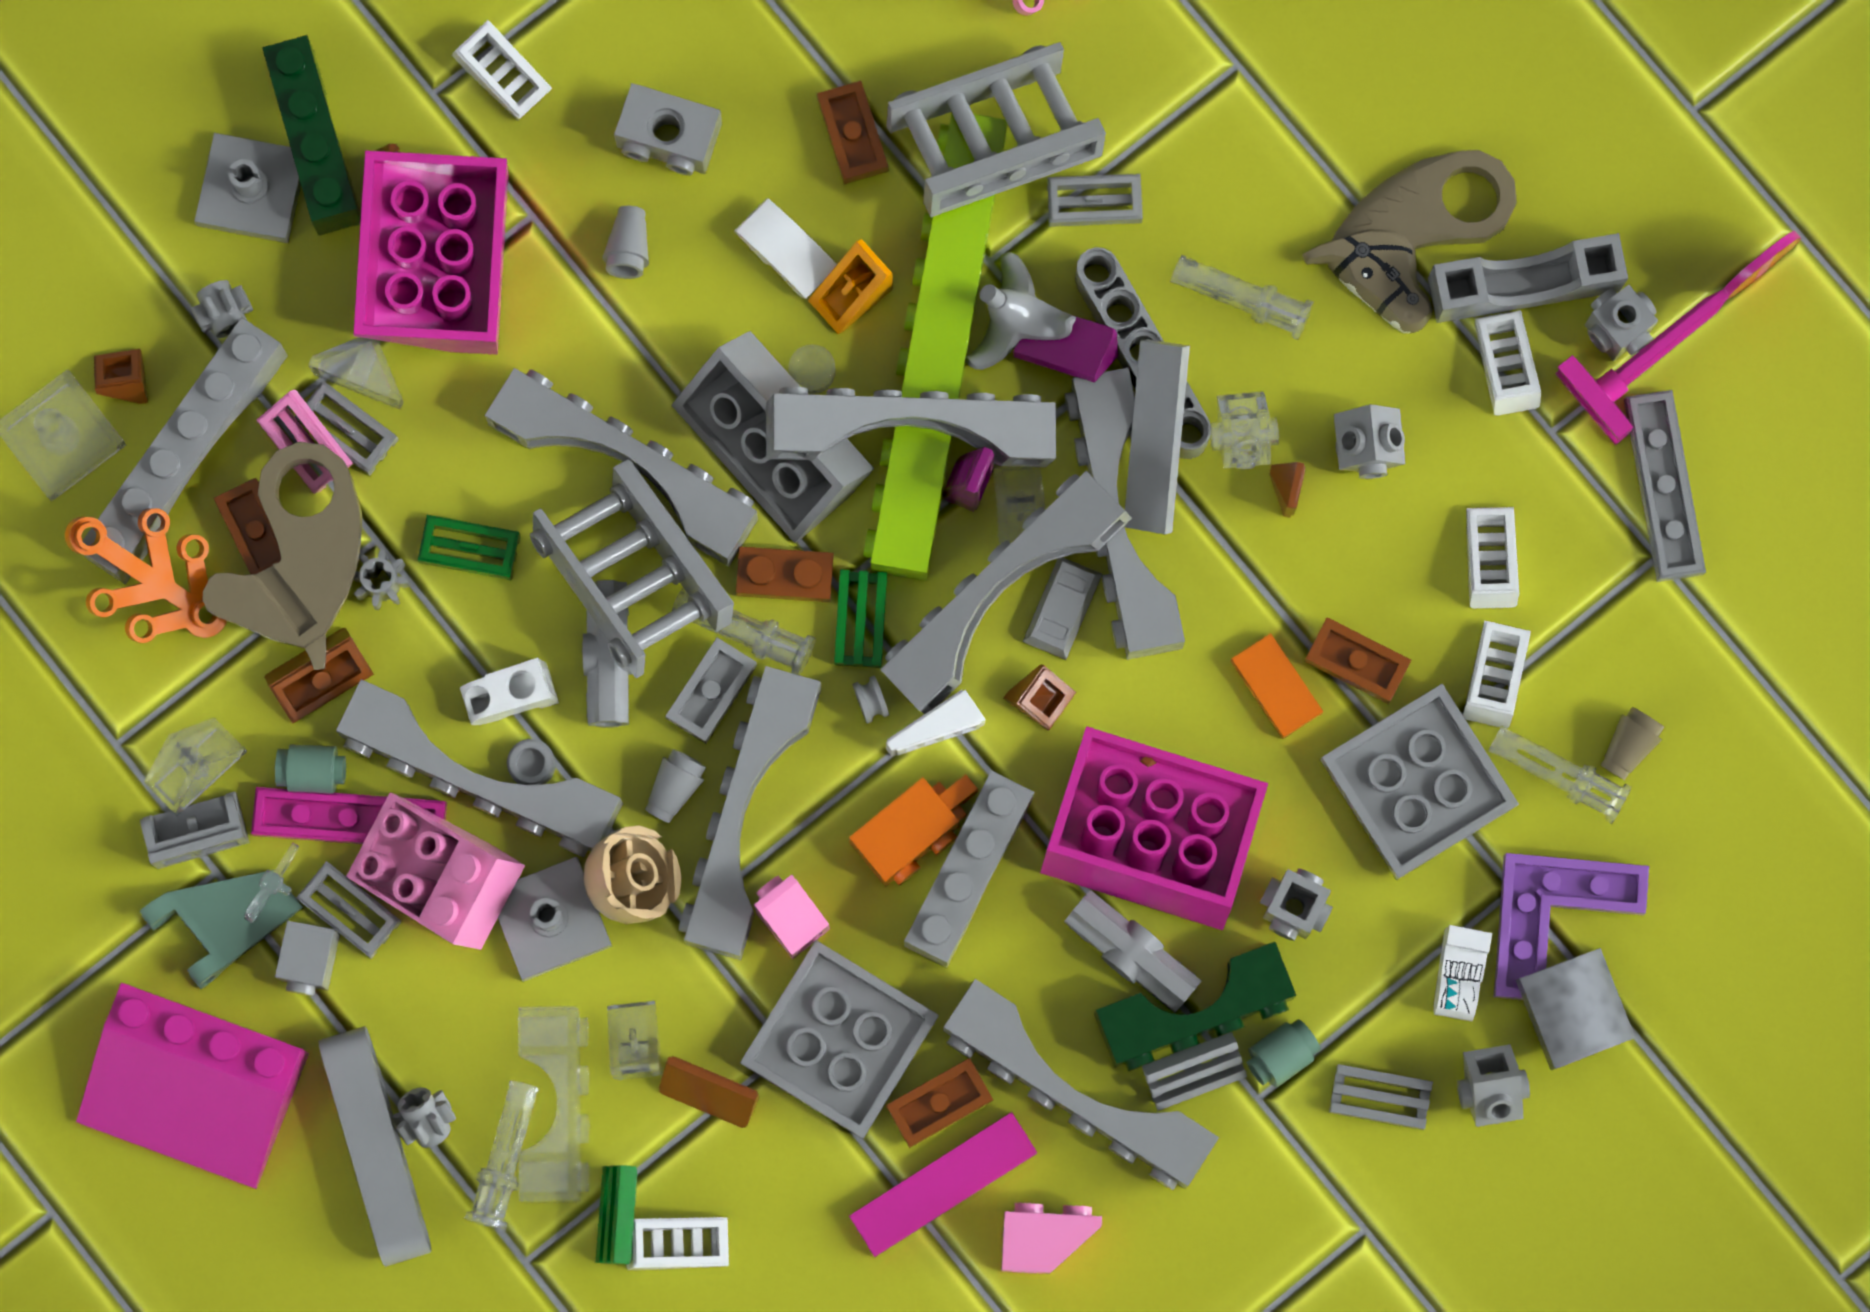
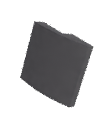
M1601 948L1516 980L1550 1070L1565 1066L1635 1038Z

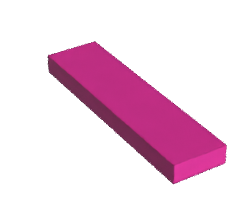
M256 787L251 834L258 837L363 844L387 797L344 793L288 792L287 789ZM404 798L446 820V801Z
M1011 1112L852 1213L849 1217L874 1257H876L1027 1161L1038 1152Z

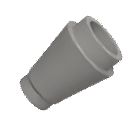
M621 206L618 208V214L603 254L606 271L612 276L624 279L639 278L643 275L644 268L649 265L646 212L642 208L636 206Z
M673 749L668 758L663 757L648 800L649 803L645 810L655 817L670 823L673 816L679 812L703 783L704 779L701 776L706 766L690 756Z

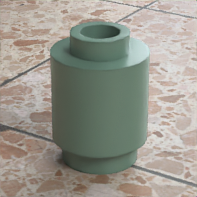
M290 744L289 749L277 750L275 761V783L277 787H287L288 792L334 794L337 784H345L346 756H338L337 746Z
M1297 1019L1292 1024L1288 1022L1283 1023L1248 1049L1251 1059L1247 1061V1066L1260 1084L1265 1085L1269 1082L1277 1088L1314 1061L1313 1055L1318 1053L1321 1048L1310 1029L1300 1019Z

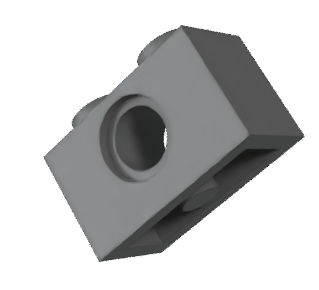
M631 83L614 133L616 145L622 149V154L637 161L647 162L650 157L667 162L666 167L679 174L692 175L693 171L706 174L722 126L721 110ZM663 125H673L680 130L678 136L671 141H661L654 135L657 129Z

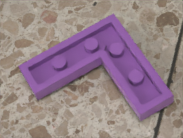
M1506 853L1503 859L1494 997L1523 1000L1516 980L1546 969L1550 907L1645 915L1649 866Z

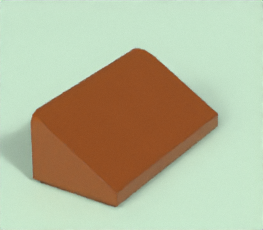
M342 628L326 638L325 669L314 670L305 650L267 673L264 678L293 724L356 686L361 679L366 680L374 675L347 629Z
M673 1055L668 1057L659 1086L661 1094L741 1128H745L749 1124L760 1098L758 1092L754 1089Z

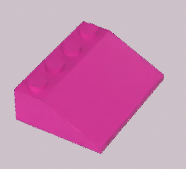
M365 150L354 336L447 352L498 355L509 174L507 158Z
M1086 726L1040 873L1223 931L1232 909L1268 783ZM1144 757H1149L1157 764L1147 767L1140 761Z
M121 982L102 1030L76 1122L257 1189L309 1053L301 1048Z

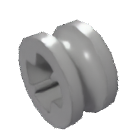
M875 676L869 677V682L866 685H861L858 682L852 684L867 724L873 722L872 719L875 715L889 716L887 705Z

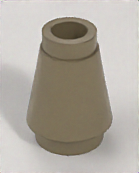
M1632 707L1627 716L1621 715L1604 756L1605 759L1600 766L1625 781L1628 774L1662 741L1659 735L1664 726L1640 710Z

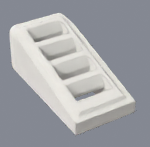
M489 20L452 54L455 60L517 120L525 115L552 89ZM488 41L494 48L478 62L472 55ZM501 54L507 61L490 75L485 68ZM515 67L521 74L503 89L498 82ZM528 80L534 87L516 103L511 98V95Z
M1521 310L1476 318L1475 327L1494 415L1499 416L1538 408L1541 401V389ZM1509 331L1515 332V337L1495 341H1490L1489 335ZM1517 349L1519 351V354L1494 358L1496 353ZM1522 368L1523 373L1501 377L1498 372Z
M1514 507L1467 508L1470 607L1474 609L1516 607L1519 597ZM1504 526V533H1478L1477 528ZM1479 546H1505V550L1479 551ZM1480 565H1506V570H1480Z
M1484 621L1463 712V717L1466 720L1500 728H1509L1514 714L1531 631ZM1490 641L1517 647L1516 654L1489 648ZM1486 660L1513 666L1512 671L1485 665ZM1484 679L1508 685V690L1481 684V681Z
M960 690L888 738L886 750L891 757L901 755L980 729V727L985 725L986 720L967 691Z
M727 1217L634 1219L631 1262L627 1264V1270L729 1266ZM691 1229V1257H684L683 1230ZM702 1229H711V1256H703ZM664 1230H671V1257H664ZM643 1231H651V1257H644Z

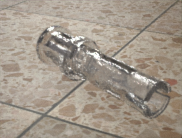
M1183 254L1179 258L1171 278V283L1187 287L1252 314L1251 319L1255 320V323L1263 325L1266 322L1291 332V337L1296 340L1300 339L1314 305V301L1309 299L1301 302L1279 293L1277 286L1272 284L1270 286L1265 284L1263 288L1199 263Z
M684 588L680 590L672 611L688 602L689 595ZM734 609L732 623L718 632L714 631L707 620L700 621L696 619L692 622L751 648L752 654L757 659L763 660L767 657L790 667L791 673L801 675L816 639L810 635L803 638L782 629L776 620L766 619L762 622Z
M1503 725L1488 752L1499 755L1528 773L1567 792L1566 798L1570 799V802L1574 805L1581 802L1605 815L1606 822L1613 824L1632 789V786L1628 784L1620 786L1597 774L1596 767L1591 764L1589 766L1584 764L1581 768L1545 747L1508 730ZM1521 749L1555 767V771H1551L1519 754L1517 750ZM1563 772L1567 773L1568 775L1576 778L1575 782H1572L1563 777L1561 774ZM1590 789H1597L1610 796L1611 800L1608 801L1591 792Z
M509 1081L508 1093L497 1126L486 1168H481L480 1172H477L476 1180L479 1182L472 1210L466 1212L465 1220L494 1229L506 1230L508 1223L504 1218L511 1193L517 1191L519 1186L518 1178L514 1174L526 1137L536 1096L540 1088L518 1081Z

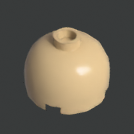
M640 825L624 827L614 831L593 847L585 863L583 881L586 894L594 908L605 917L623 924L651 921L665 914L669 905L676 902L680 894L682 878L678 858L673 849L666 851L663 844L657 840L662 836L655 830Z

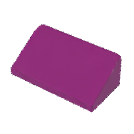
M1074 316L1076 320L1068 337L1058 340L1021 339L1016 344L1013 354L1015 358L1095 383L1118 357L1117 332L1112 327Z

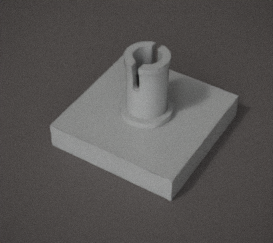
M214 133L194 221L198 227L288 243L301 188L291 148Z
M577 856L518 879L498 917L523 982L613 947L599 911L594 908L586 894L583 881L584 872Z

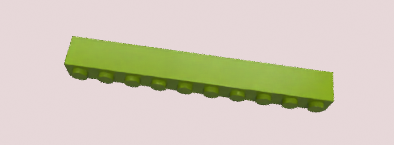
M951 114L950 125L941 124L937 144L941 152H944V159L948 167L956 169L974 162L975 159L953 114ZM974 114L991 151L1003 152L1007 133L1006 120ZM995 195L931 218L929 213L924 215L920 240L927 241L928 248L926 259L918 257L916 259L912 285L920 286L917 304L909 302L904 330L912 331L910 348H900L896 375L904 376L902 386L903 398H920V393L928 391L947 392L949 399H959ZM898 426L895 427L893 439L884 438L880 466L888 467L885 485L876 483L872 503V511L880 513L877 530L868 529L863 554V557L872 558L871 572H887V575L927 581L953 436L933 429Z

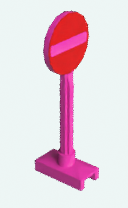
M1794 230L1778 240L1736 275L1725 288L1704 298L1617 370L1610 369L1598 380H1595L1572 355L1558 366L1559 371L1555 375L1616 446L1633 429L1632 424L1614 403L1629 391L1627 386L1717 314L1727 299L1738 294L1776 264L1800 241L1801 237Z

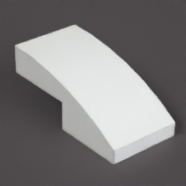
M766 198L734 230L747 246L766 265H770L801 298L806 299L837 265L803 229L769 198Z

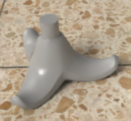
M1006 252L1001 257L1002 288L998 289L994 285L988 284L980 291V299L988 306L990 323L982 342L965 360L970 367L976 370L991 367L1003 360L1021 339L1058 340L1068 337L1076 320L1074 316L1039 300L1035 296L1034 285L1021 258L1011 252Z

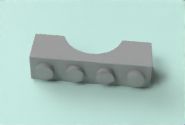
M1619 233L1572 241L1553 251L1526 258L1493 261L1476 257L1435 264L1428 277L1436 323L1599 296L1610 288H1613L1617 293L1621 291L1628 280Z
M991 770L904 940V947L945 968L948 967L991 877L1014 838L1033 800V791Z

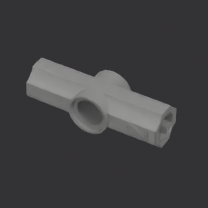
M599 580L594 582L605 598L627 586V582L615 580ZM627 607L617 613V615L628 629L629 611ZM587 611V633L583 634L582 653L584 676H587L586 703L588 725L601 728L629 725V675H632V672L627 665L622 668L615 662L608 648L609 640Z
M1089 890L1064 921L1084 941L1090 943L1101 952V958L1112 969L1133 984L1137 982L1173 1013L1179 1010L1201 983V980L1193 972L1185 968L1181 962L1163 950L1164 945L1151 932L1134 920L1129 922L1092 890Z

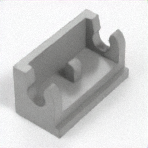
M236 792L140 819L150 864L157 869L250 843Z

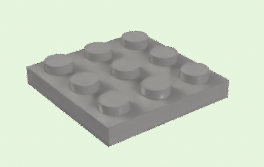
M1440 684L1320 759L1396 880L1519 805L1443 684Z
M816 940L740 1064L856 1136L864 1139L939 1015Z

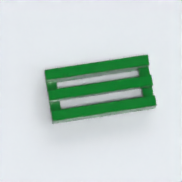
M427 515L418 562L512 580L513 565L516 561V550L521 534L518 531ZM434 529H441L505 541L507 546L506 549L436 537L433 534ZM436 547L504 560L503 566L430 553V548Z
M840 569L834 665L882 668L887 572H850V570ZM849 583H858L854 656L845 655ZM868 584H877L873 656L864 657Z
M613 1165L603 1166L595 1263L629 1264L631 1262L638 1171L636 1166Z

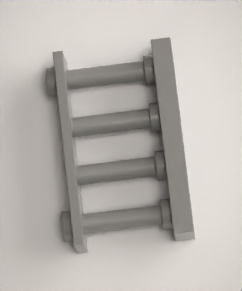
M1061 42L1047 47L1043 45L1032 47L1021 56L919 92L914 90L906 91L898 95L893 101L888 102L886 126L889 132L892 133L909 127L932 175L930 178L925 179L923 203L930 218L1102 156L1106 132L1099 118L1085 123L1077 121L1055 75L1061 73L1064 53ZM1037 82L1061 130L1043 138L1034 136L1012 90ZM995 97L1018 144L1017 147L1001 153L992 152L969 105ZM952 112L975 159L974 162L956 169L948 167L926 120Z
M630 459L613 467L612 488H610L609 495L556 525L551 523L541 508L533 512V532L530 533V538L536 551L543 558L550 557L609 640L608 648L615 662L622 668L627 665L635 678L644 674V649L694 620H707L715 632L732 623L734 602ZM619 510L623 513L628 511L637 523L636 530L580 562L565 542ZM645 546L649 549L654 547L663 559L661 567L606 598L591 578ZM671 582L675 585L680 583L689 595L686 604L633 634L629 632L617 615L620 611Z

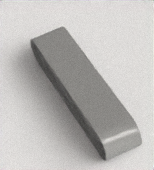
M1094 247L1081 254L1077 262L1075 283L1096 322L1116 330L1118 343L1117 359L1123 368H1129L1131 382L1136 390L1138 361L1134 360L1131 356L1130 349L1135 345H1139L1140 340L1149 339L1162 342L1164 340L1117 258L1111 251L1105 248ZM1091 265H1101L1107 269L1110 276L1105 281L1093 282L1085 276L1084 271ZM1116 304L1124 305L1130 309L1132 318L1122 323L1115 322L1108 316L1107 310ZM1186 382L1182 425L1190 424L1197 427L1202 437L1199 441L1192 444L1181 441L1179 456L1181 459H1192L1201 455L1205 451L1211 435L1210 421L1188 382Z
M366 1026L319 1040L320 1053L383 1265L387 1267L431 1253V1243L399 1132L392 1119L393 1112Z

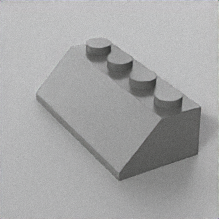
M749 331L718 347L671 406L790 539L796 543L845 502L874 468L848 439L831 446L815 460L766 459V402L774 393H779L780 388L800 386L754 334Z

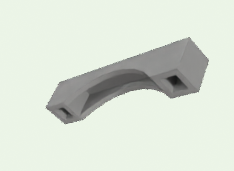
M241 317L98 518L104 524L109 539L143 561L148 554L145 534L138 527L139 515L147 508L162 509L169 515L184 487L217 440L246 407L263 392L288 357L280 342ZM154 513L148 517L147 526L152 532L156 531L161 525V520ZM93 528L90 529L83 539L86 545H91L96 539V533ZM96 553L93 555H83L86 559L125 585L131 578Z
M516 368L513 369L485 414L489 426L528 449L547 446L580 447L607 454L622 462L630 459L639 473L649 479L669 501L681 521L686 537L692 546L728 567L731 565L739 552V547H742L758 521L757 510L752 508L754 501L734 488H730L727 493L711 484L714 478L709 473L693 464H690L685 469L671 459L674 454L657 442L650 440L645 445L631 437L634 431L618 419L611 416L607 421L600 419L591 413L593 406L579 396L569 393L567 398L551 390L553 383L540 373L529 369L527 374H524Z
M1129 368L1104 372L1095 383L1075 377L1072 381V392L1065 393L1069 420H1078L1081 438L1074 439L1078 465H1087L1089 474L1118 504V466L1124 444L1132 431L1135 402ZM1123 527L1099 551H1096L1097 557L1106 556L1109 574L1102 575L1106 602H1115L1119 620L1111 621L1116 649L1125 648L1127 660L1183 649L1185 638L1176 595L1162 585L1143 564L1127 536L1125 527Z
M793 386L780 388L779 393H774L766 402V459L815 460L831 446L855 434L877 428L898 426L933 429L957 437L977 449L987 447L993 450L994 462L999 466L1047 467L1056 459V403L1041 402V396L1022 394L1013 396V401H995L994 394L972 393L967 395V400L949 399L947 392L928 391L920 393V398H903L902 392L898 390H878L873 392V396H855V390L849 388H833L827 390L826 395L808 394V389L805 387Z
M1087 471L1080 477L1077 474L1069 477L1058 488L1056 492L1058 498L1046 510L1040 507L1028 516L1022 524L1024 531L1012 543L1006 540L992 551L988 557L990 564L978 576L972 573L957 585L953 592L956 597L946 607L942 609L938 606L930 611L920 622L919 626L922 630L909 642L906 639L900 641L887 653L885 659L888 663L880 670L920 712L926 714L938 706L962 683L965 658L973 634L986 611L1005 589L1027 572L1051 560L1076 553L1099 551L1132 519Z
M765 666L762 678L753 677L746 701L747 704L754 705L749 723L740 721L733 744V749L740 750L736 767L727 766L719 794L727 796L722 814L713 812L706 834V839L713 841L708 859L699 858L694 873L692 885L699 887L694 905L686 903L681 917L679 931L686 933L684 938L686 945L737 960L742 959L754 919V911L745 892L740 868V837L745 813L755 788L769 767L791 745L809 733L821 692L820 681Z
M362 679L336 729L338 734L346 739L343 746L346 749L368 759L372 752L388 758L389 761L386 765L388 768L409 778L413 777L415 771L432 779L429 785L431 788L455 798L458 791L475 798L472 806L491 816L498 818L501 811L519 818L515 826L538 837H542L544 831L562 838L559 843L560 847L581 857H585L587 851H592L597 843L609 835L623 805L620 797L579 778L552 784L522 785L500 782L476 774L451 760L428 739L419 727L404 698Z
M977 979L973 981L944 1026L943 1031L950 1035L946 1043L968 1058H971L974 1052L978 1053L991 1062L987 1070L1010 1085L1015 1078L1031 1088L1027 1096L1050 1111H1052L1055 1105L1064 1109L1072 1115L1068 1120L1069 1124L1089 1137H1093L1097 1131L1110 1139L1112 1143L1108 1147L1109 1150L1133 1164L1136 1158H1139L1153 1168L1149 1176L1171 1190H1174L1177 1184L1185 1189L1189 1186L1219 1139L1218 1136L1179 1111L1162 1113L1126 1111L1099 1103L1076 1091L1057 1076L1036 1052L1023 1028L1016 1005Z

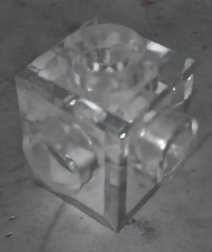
M1264 391L1217 396L1218 422L1210 423V441L1212 451L1220 450L1224 469H1250L1258 465L1271 464V446L1279 444L1277 418L1270 417Z

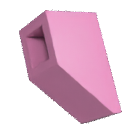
M792 874L784 881L779 875L776 876L756 893L759 897V901L754 904L757 916L792 959L830 930L829 923Z
M1015 1203L1014 1212H1004L1001 1272L1050 1274L1102 1226V1216H1092V1207L1064 1205L1063 1214L1043 1213V1204Z

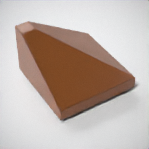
M141 349L94 356L96 394L138 404L148 403Z
M1292 462L1271 465L1269 475L1284 517L1291 518V515L1294 516L1306 469L1304 463Z
M1040 664L1010 689L1003 699L1043 728L1050 730L1076 692L1046 666Z

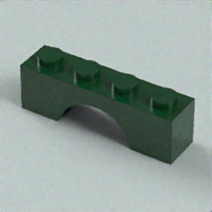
M308 35L262 47L311 222L316 232L320 236L361 224V212L337 138L315 51Z
M1272 942L1231 958L1227 963V979L1221 996L1215 1003L1200 1012L1187 1015L1168 1013L1154 1006L1142 993L1095 1010L1094 1016L1114 1067L1125 1064L1129 1072L1154 1062L1155 1060L1152 1055L1154 1052L1170 1047L1172 1053L1175 1054L1200 1044L1197 1036L1215 1030L1217 1037L1242 1029L1244 1028L1242 1019L1256 1013H1260L1262 1020L1282 1014L1289 1010L1286 1002L1293 1000L1296 997V992L1277 944Z

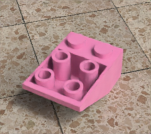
M389 793L346 877L454 945L481 950L525 865L479 837L394 793Z

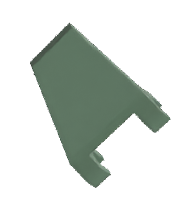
M274 870L166 892L143 907L140 913L153 931L166 923L175 913L185 923L209 953V955L197 961L187 970L189 976L202 990L228 966L303 909V906Z

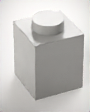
M287 920L275 974L278 980L287 983L286 991L314 996L316 988L329 989L340 934L336 930Z

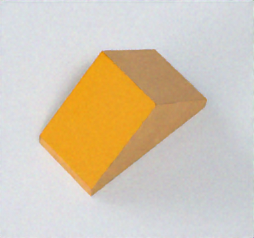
M860 239L855 242L808 301L835 332L840 334L893 290V273L868 245Z

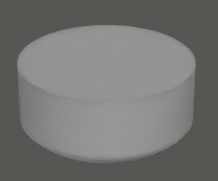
M526 739L518 742L510 750L507 758V768L513 780L518 784H546L555 772L556 761L551 749L544 742L536 739Z

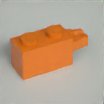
M966 774L948 789H945L940 782L931 787L922 777L849 837V843L885 887L894 880L900 886L921 869L917 861L930 850L937 856L956 841L957 836L954 831L959 828V822L967 816L961 806L977 794L979 789Z

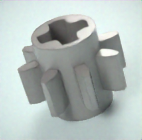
M228 280L217 281L202 288L196 294L200 304L191 308L203 333L213 330L216 338L228 337L241 317L247 320L244 314L253 311L242 286L239 285L232 289Z
M385 549L379 551L378 558L370 560L367 556L361 554L360 559L363 566L360 572L356 571L353 580L361 582L363 586L354 593L356 598L363 600L370 595L375 610L380 609L382 601L390 599L393 603L399 605L400 601L396 594L400 587L407 588L411 584L407 578L399 577L397 574L404 569V561L397 559L391 564L388 561ZM380 570H384L390 581L382 582L380 589H376L370 578H377Z
M423 1087L407 1092L398 1102L397 1108L399 1113L392 1116L397 1125L396 1129L405 1144L409 1145L416 1140L424 1148L436 1146L444 1141L451 1131L449 1123L456 1120V1116L451 1109L452 1106L443 1091L439 1090L432 1095L429 1089Z

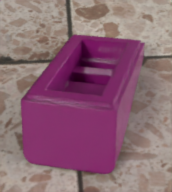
M981 447L963 454L956 460L942 496L945 501L972 512L977 510L993 473V450Z

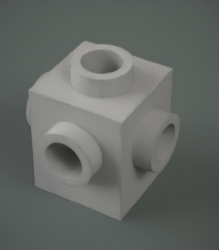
M1627 285L1618 293L1613 288H1610L1591 303L1590 306L1594 311L1584 326L1588 329L1587 333L1593 344L1601 352H1606L1613 361L1626 351L1631 356L1635 355L1654 339L1650 333L1658 322V319L1654 316L1657 311L1651 300L1643 292L1639 291L1636 293L1630 285ZM1618 311L1622 313L1629 323H1623L1619 320Z
M1369 404L1334 414L1336 453L1340 470L1359 472V478L1375 479L1387 476L1388 468L1406 464L1404 453L1405 437L1402 431L1400 409Z
M1298 868L1296 873L1287 869L1281 881L1272 877L1260 901L1261 904L1268 907L1263 919L1271 922L1269 930L1291 941H1295L1297 935L1306 939L1312 929L1321 932L1333 908L1325 903L1331 890L1322 886L1324 880ZM1290 899L1299 900L1303 905L1302 914L1296 916L1286 910V902Z
M1511 1044L1463 1052L1465 1079L1457 1081L1458 1095L1462 1109L1470 1108L1476 1127L1524 1119L1523 1099L1530 1098L1529 1082L1525 1069L1519 1070Z

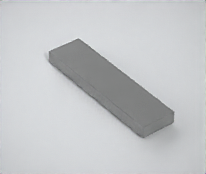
M1149 339L1140 340L1125 511L1132 519L1124 526L1126 528L1159 534H1169L1173 531L1190 346Z
M1668 390L1626 397L1624 405L1627 419L1633 426L1630 438L1657 582L1704 575L1706 568L1673 391Z

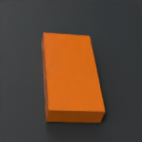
M1271 633L1231 658V663L1282 739L1323 713V710Z

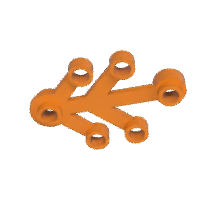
M147 508L138 517V527L145 534L151 566L109 539L104 524L96 518L81 516L73 519L67 525L65 541L73 552L82 555H93L96 553L141 583L113 590L106 588L93 589L86 597V607L91 614L99 617H108L114 614L118 608L159 599H165L179 609L153 617L145 614H134L129 617L125 624V632L132 641L147 643L156 634L183 628L194 636L208 638L215 636L225 627L227 621L213 614L212 618L206 623L201 622L199 619V611L205 606L203 590L208 582L204 559L208 555L209 546L202 536L187 534L179 539L176 550L178 556L185 561L190 592L175 583L165 535L170 527V518L164 510ZM155 513L160 517L161 525L156 531L152 532L147 526V519L151 514ZM88 527L93 528L96 533V539L91 545L84 544L81 537L84 529ZM194 539L199 544V552L195 557L191 558L186 553V545ZM104 593L109 598V606L104 611H98L95 607V599L98 595ZM143 619L148 624V631L144 636L138 637L134 632V626L137 621Z

